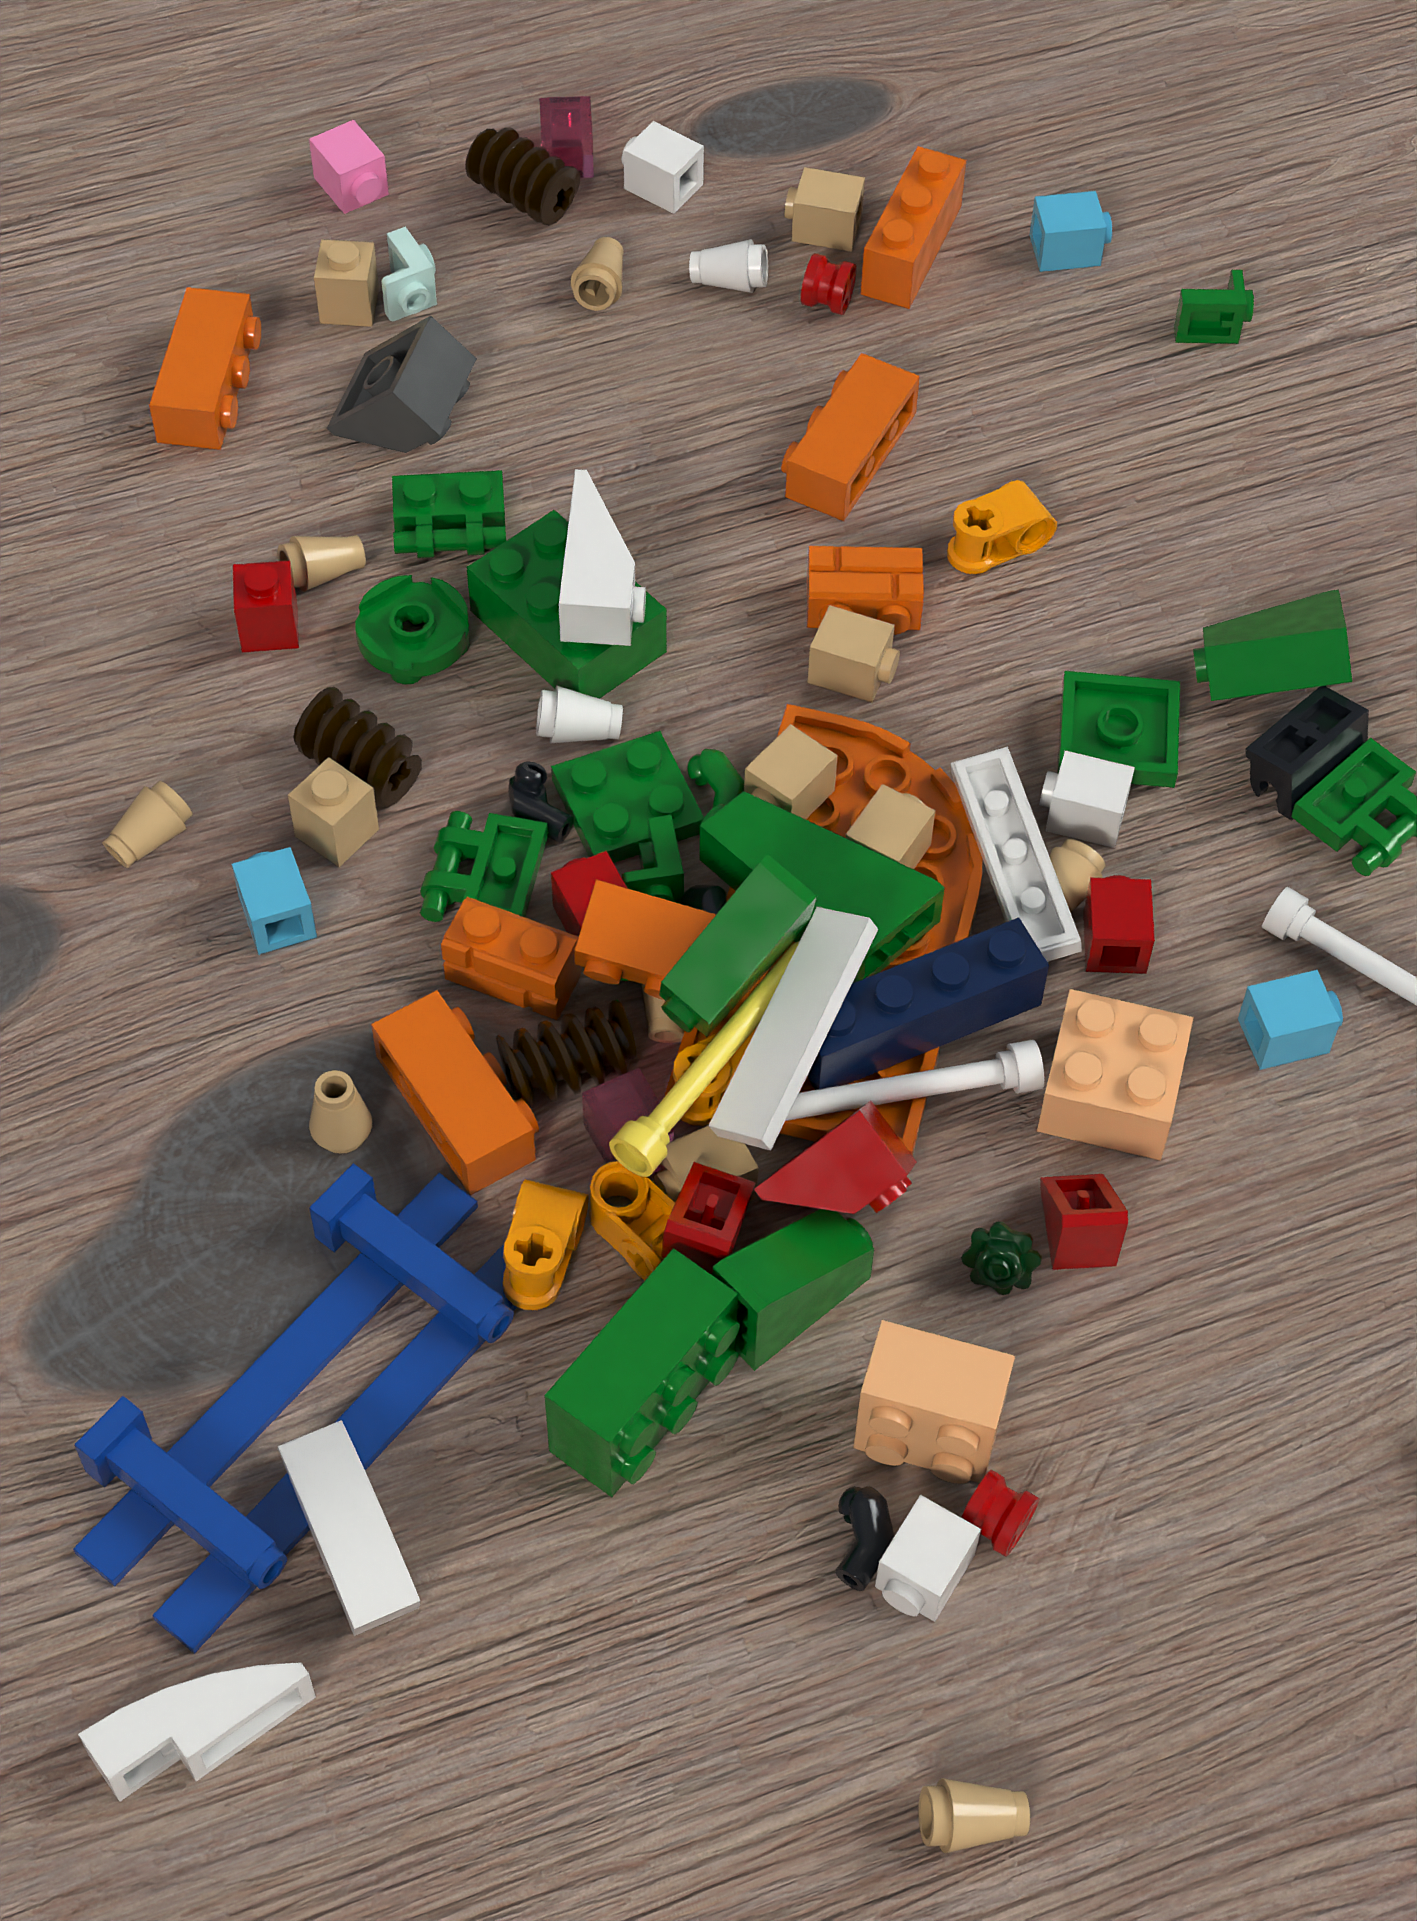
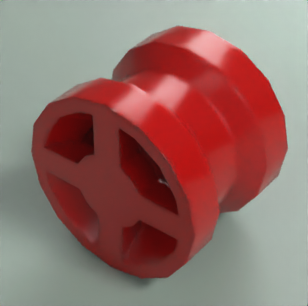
M814 253L805 271L801 289V304L809 307H814L818 304L827 305L831 312L844 315L853 294L857 265L847 261H843L840 264L830 263L826 256Z
M990 1470L974 1491L961 1518L980 1528V1534L991 1540L993 1550L1007 1557L1030 1523L1040 1498L1028 1491L1019 1493L1013 1491L1006 1486L1003 1476Z

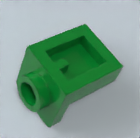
M1231 269L1227 289H1181L1174 324L1175 343L1239 344L1243 322H1251L1254 309L1253 290H1245L1243 270Z
M672 815L648 818V842L638 844L641 870L625 872L622 874V879L628 889L680 904L684 894V872Z

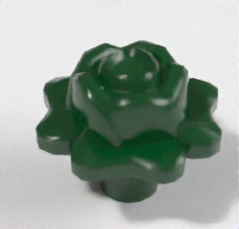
M997 1221L992 1224L990 1231L983 1228L973 1230L971 1246L963 1252L961 1260L965 1266L973 1268L970 1273V1279L974 1284L990 1286L998 1294L1004 1296L1011 1292L1013 1285L1022 1290L1030 1287L1032 1272L1041 1264L1042 1256L1038 1251L1031 1249L1033 1244L1031 1234L1012 1230L1005 1223Z

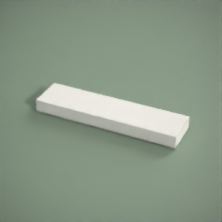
M1008 747L952 762V776L1005 922L1019 917L1047 962L1082 952L1080 936Z
M816 907L708 1125L718 1137L771 1151L878 931V928L869 917Z

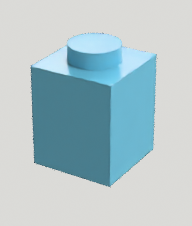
M1096 191L1036 196L1034 198L1029 236L1039 271L1101 266L1104 244H1108L1112 240V221L1109 212H1102Z
M291 847L274 852H260L246 860L232 864L238 897L258 955L317 938L311 902Z
M1318 970L1248 986L1238 1021L1259 1069L1262 1070L1330 1053L1337 1030L1342 1025L1343 1014L1337 995L1333 991L1326 990Z

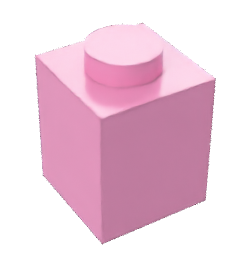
M354 120L309 139L314 179L344 214L389 195L385 156Z

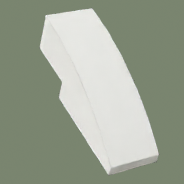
M342 1420L278 1446L279 1453L326 1571L332 1579L353 1635L356 1636L419 1609L420 1599Z
M302 1663L256 1665L209 1674L162 1689L120 1708L78 1735L91 1760L120 1802L180 1759L195 1781H198L312 1701L316 1696L309 1673Z

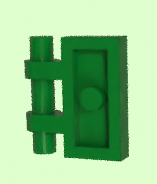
M502 470L392 476L395 554L417 553V558H434V552L467 550L468 556L485 555V549H495L506 541Z
M1370 737L1295 803L1291 817L1336 852L1351 839L1360 844L1363 849L1353 857L1352 865L1359 874L1369 876L1378 867H1388L1402 854L1401 846L1412 836L1417 837V796L1408 790L1412 786L1416 771ZM1385 809L1396 816V820L1387 828L1374 820Z
M462 811L451 812L446 827L438 831L433 849L437 854L434 868L425 874L420 893L424 900L420 910L421 916L432 922L442 921L447 905H451L454 902L462 903L464 899L470 897L526 917L548 839L547 823L489 813L484 832L470 830L473 820L469 814ZM467 858L475 859L471 875L457 873L461 861Z

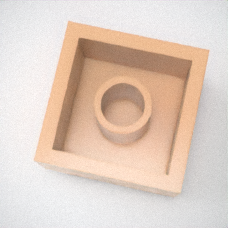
M1070 989L1037 1132L1161 1161L1172 1123L1194 1017Z
M881 1320L860 1393L853 1448L865 1451L869 1458L882 1464L896 1466L905 1462L930 1469L936 1477L947 1482L963 1484L974 1481L980 1483L988 1470L1015 1356Z

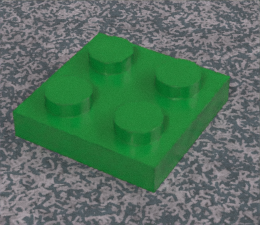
M1064 671L1057 773H1059L1064 752L1069 751L1135 767L1131 784L1175 788L1178 775L1180 681Z
M661 731L551 766L552 782L567 813L574 819L573 825L588 857L607 851L612 862L616 863L639 855L638 844L648 842V818L672 815L677 842L700 834V825L704 816Z

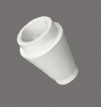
M752 239L702 251H692L689 261L691 282L693 284L702 283L703 285L753 293L756 287H766L768 280L765 244L754 245Z
M556 686L555 691L541 690L537 712L536 736L549 737L550 744L607 740V738L618 740L621 732L623 706L611 704L609 701L560 686Z

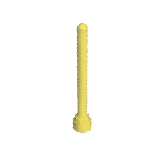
M795 942L789 947L648 1117L640 1116L636 1121H627L609 1142L610 1150L618 1162L636 1175L648 1177L665 1159L668 1153L666 1146L670 1142L668 1133L758 1026L799 942Z

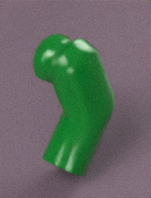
M704 749L701 754L693 755L689 759L687 771L690 779H695V784L699 786L709 784L715 792L712 808L719 804H728L744 791V779L723 752L716 749Z

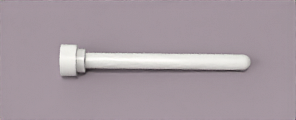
M1288 886L1280 893L1262 924L1263 929L1282 940H1285L1288 936L1298 941L1302 937L1417 1006L1416 976L1314 917L1316 910L1307 905L1308 898Z
M1027 1040L1008 1044L1006 1051L997 1052L996 1059L800 1092L785 1121L857 1109L864 1106L870 1100L874 1105H881L1000 1084L1002 1089L1013 1088L1017 1094L1041 1090L1044 1087V1068L1041 1053L1035 1040Z

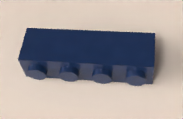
M1018 917L855 982L851 985L807 1076L815 1090L847 1085L1041 1006L1049 964Z

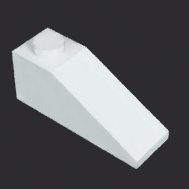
M575 469L559 597L560 641L631 646L633 622L644 623L646 587H635V562L588 471Z

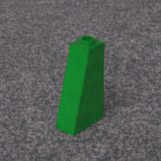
M745 791L728 804H719L712 808L700 825L699 860L735 891L758 863L769 854L817 895L810 920L816 907L869 917L873 921L878 931L853 983L881 972L940 922L945 887L937 880ZM805 930L798 936V938L794 942H799L801 940Z

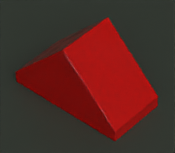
M693 1162L667 1220L661 1257L665 1258L674 1248L712 1274L713 1266L732 1254L756 1182Z
M1087 1174L1040 1177V1190L1052 1270L1117 1266L1128 1226V1210L1105 1175Z

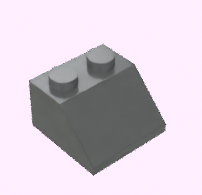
M429 316L365 352L326 429L334 436L404 453L425 443L435 444L447 433L452 421L449 419L454 405L469 389L470 382L467 378L477 358L432 316Z

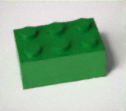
M553 510L467 566L470 611L554 689H556V686H560L600 699L667 652V609L646 591L644 623L633 622L631 646L561 642L559 597L569 522L557 511ZM635 581V587H641V586Z
M673 1248L544 1395L549 1452L611 1498L626 1481L630 1484H635L639 1481L655 1458L656 1451L654 1447L668 1431L675 1435L685 1427L697 1408L698 1402L695 1399L709 1382L715 1386L719 1385L733 1369L739 1355L735 1351L736 1335L740 1328V1324L737 1322L738 1293Z

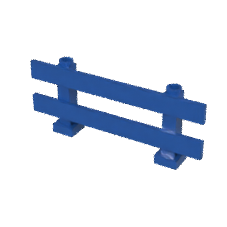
M353 1163L309 1207L317 1240L334 1253L345 1241L361 1253L168 1452H165L152 1441L143 1411L124 1396L74 1444L85 1472L104 1488L116 1476L131 1488L73 1548L75 1554L115 1587L174 1524L195 1540L210 1555L152 1615L159 1625L195 1654L256 1587L264 1589L280 1575L287 1562L286 1555L310 1530L288 1473L283 1476L246 1517L210 1488L214 1482L403 1285L439 1312L335 1421L336 1423L342 1420L364 1470L374 1462L485 1341L488 1343L495 1342L511 1324L514 1310L517 1306H514L506 1298L502 1288L503 1274L506 1268L503 1258L504 1244L475 1274H472L439 1249L478 1208V1201L438 1173L395 1216L377 1202L373 1177Z

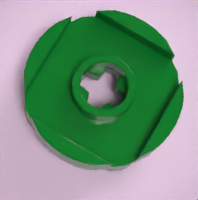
M412 575L392 577L371 588L363 596L359 604L360 613L355 620L359 650L373 667L390 674L391 678L397 683L404 685L414 684L424 676L441 672L455 663L470 647L467 604L462 595L443 580L430 577L431 584L425 582H413ZM409 620L414 625L422 622L425 624L422 627L423 629L419 631L407 632L403 631L402 623Z

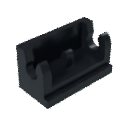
M1326 686L1318 687L1246 748V757L1250 759V783L1255 795L1260 797L1267 791L1269 782L1278 794L1276 803L1279 814L1289 820H1293L1291 816L1295 803L1368 740L1369 710Z

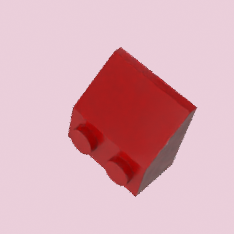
M870 1100L768 1176L754 1190L762 1200L850 1214L857 1213L869 1204L874 1212L878 1213L907 1191V1187L912 1184L907 1175L917 1161Z

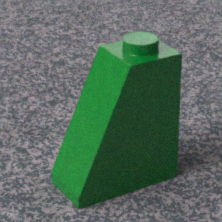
M1339 589L1322 592L1203 627L1204 647L1193 649L1197 683L1209 682L1211 701L1352 682L1347 628Z
M767 854L661 981L659 996L666 1001L661 1006L664 1013L686 1032H691L696 1027L702 1034L708 1037L807 928L817 895L771 855Z
M819 1209L723 1258L713 1266L712 1275L738 1293L737 1322L740 1324V1328L736 1335L735 1351L754 1371L871 1278L874 1247L872 1239L865 1228L853 1218L845 1219L837 1211Z

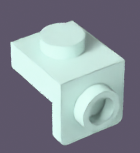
M406 226L387 233L390 270L392 274L383 277L381 283L385 314L390 321H396L437 305L434 276L436 269L428 247L425 244L418 245Z

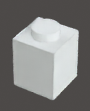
M655 121L638 136L632 137L624 147L621 158L624 165V189L673 214L703 185L704 146Z
M1065 751L1059 773L1047 772L1039 805L1050 808L1046 831L1115 848L1135 767Z
M920 1495L879 1561L875 1587L883 1591L884 1599L900 1612L910 1616H917L920 1613L935 1622L975 1556L981 1529Z

